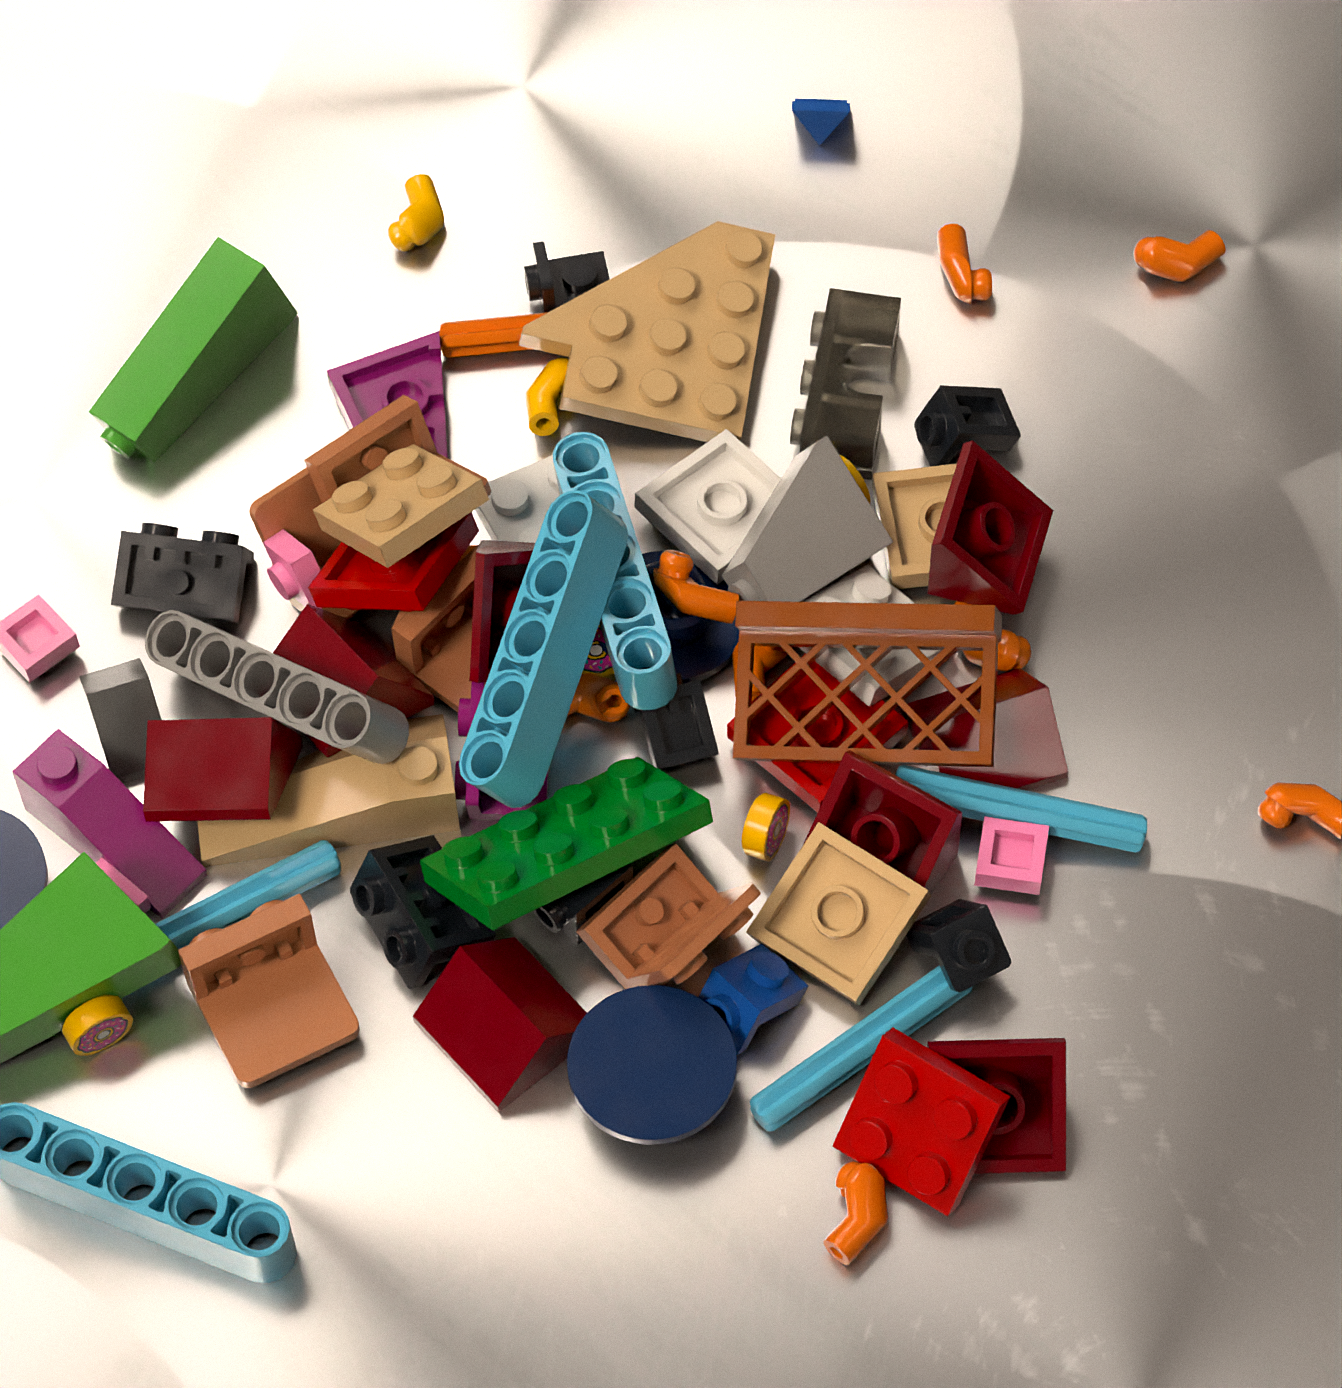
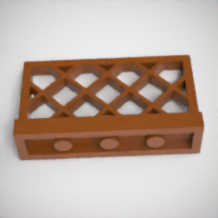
M736 601L735 627L739 629L733 759L736 761L840 763L844 753L851 750L874 764L994 767L998 644L1001 642L1002 615L995 605ZM755 646L782 647L796 662L769 689L753 673ZM792 647L813 648L801 658ZM828 648H846L861 665L832 691L809 666ZM855 648L877 650L865 659ZM893 649H909L925 666L896 693L873 667ZM920 650L942 651L930 661ZM958 650L983 651L982 675L962 694L938 670ZM805 672L827 696L798 722L776 697L798 676ZM869 673L891 698L862 724L840 698ZM933 674L956 700L927 726L904 700ZM754 684L763 695L752 704V688ZM981 691V708L979 713L969 701ZM770 703L793 726L774 746L750 745L751 720ZM835 704L856 726L857 730L838 748L821 747L806 730ZM897 706H900L922 731L903 749H886L871 731ZM964 707L980 724L979 751H951L935 733ZM802 736L811 747H791L790 745L798 737ZM866 737L876 749L853 747ZM930 738L940 750L918 749Z

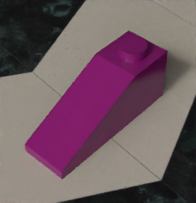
M59 728L12 771L24 809L77 852L80 854L85 852L95 863L101 857L104 858L149 897L150 910L161 919L174 909L207 876V871L201 863L161 822L145 821L143 804L101 761Z

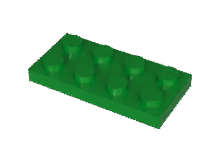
M637 756L632 759L617 761L610 765L607 771L580 784L562 787L554 793L553 797L526 810L510 812L501 817L498 823L471 836L453 839L446 843L442 850L421 859L420 863L425 883L488 928L495 930L713 823L709 799Z

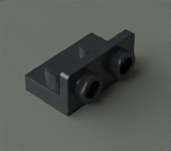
M146 522L141 524L140 533L121 530L111 598L112 606L158 613L175 610L191 617L238 623L246 564L253 565L255 553L245 546L238 545L239 535L203 530L201 540L178 538L179 528Z
M434 835L369 850L350 887V894L356 910L361 916L365 917L381 943L388 962L397 969L409 989L423 986L433 966L450 961L460 946L494 941L497 935L494 930L488 928L425 883L420 860L442 850Z

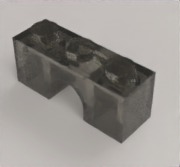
M835 288L829 289L825 312L815 310L812 319L809 344L812 347H818L816 359H805L802 368L800 395L808 396L806 409L795 408L792 418L790 444L799 445L800 453L820 439L828 436L838 454L848 459L859 471L862 478L866 480H872L881 434L883 396L858 392L850 388L848 384L860 379L890 382L900 329V297Z

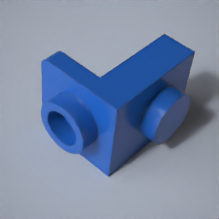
M760 944L714 967L698 997L709 1004L724 1020L733 1037L736 1055L747 1049L759 1025L799 1005L809 985L797 976L783 959L773 954L763 944Z

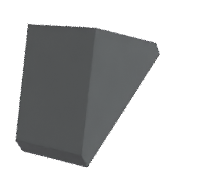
M137 658L79 676L109 770L122 783L144 777L147 721L162 719L149 676L141 659Z

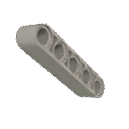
M168 610L158 615L147 630L145 650L149 659L155 664L331 746L370 762L385 764L397 758L407 744L409 724L405 715L397 708L180 611Z

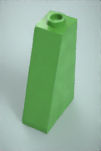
M217 237L89 410V413L104 429L99 436L103 442L126 458H130L133 452L136 451L155 463L293 321L298 311L265 265L220 237Z
M85 852L81 853L0 929V1064L62 1031L66 1018L83 1003L103 995L123 998L181 965L178 948Z

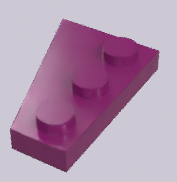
M439 331L326 371L329 387L349 429L357 426L405 395L418 402L437 452L448 458Z

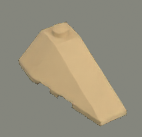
M439 714L407 719L409 724L407 744L397 758L385 764L373 763L343 750L328 758L318 750L298 759L271 820L197 821L203 867L292 855L320 840H327L334 848L459 831V818L444 715Z

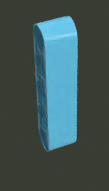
M572 433L563 437L556 444L553 451V463L560 495L571 490H580L587 493L620 517L627 525L628 530L627 545L599 623L618 687L625 702L633 708L640 710L658 709L666 705L674 697L677 690V678L670 640L608 446L601 437L594 433Z
M580 490L567 491L558 496L550 505L545 515L460 756L459 768L463 779L510 808H518L530 803L543 786L627 545L628 530L623 520L587 493Z
M12 1102L0 1105V1179L7 1184L252 1282L263 1284L276 1282L286 1276L293 1268L297 1252L289 1218L283 1208L273 1201L27 1104ZM15 1138H31L27 1146L19 1151H3L6 1144ZM83 1160L92 1162L90 1168L81 1175H63L66 1168L74 1162ZM145 1184L154 1187L151 1193L141 1200L131 1201L124 1199L125 1194L135 1186ZM211 1209L216 1212L212 1219L205 1224L195 1226L185 1223L187 1217L196 1210ZM270 1233L278 1236L276 1242L267 1249L253 1250L247 1247L248 1242L258 1234Z

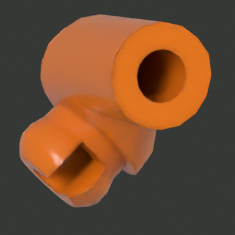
M947 224L941 227L937 234L939 261L956 298L971 304L972 300L976 299L980 301L988 300L992 296V274L986 268L971 270L966 231L958 224Z
M1207 230L1189 244L1162 236L1145 237L1135 246L1134 260L1139 267L1145 269L1150 274L1175 282H1184L1223 256L1226 248L1221 237L1212 230Z

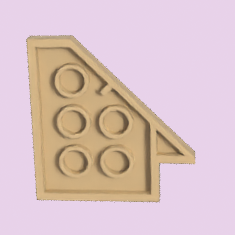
M717 221L524 325L519 346L569 357L559 409L704 442L710 441L727 429L738 440H741L775 234Z

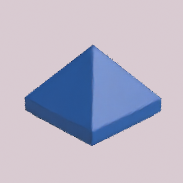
M795 98V101H792V111L820 146L850 113V103H847L848 100Z

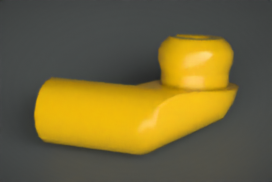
M427 174L415 175L406 181L404 186L410 206L400 213L399 220L391 223L388 228V237L395 248L403 252L410 251L415 245H424L442 229L444 224V213L433 180Z
M557 358L549 361L526 390L525 400L529 429L535 435L548 436L558 428L556 400L563 390L568 364L567 358Z

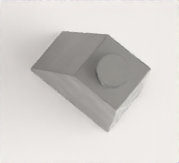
M828 436L820 439L793 458L723 572L722 577L729 586L728 591L737 593L739 601L800 602L893 543V540Z

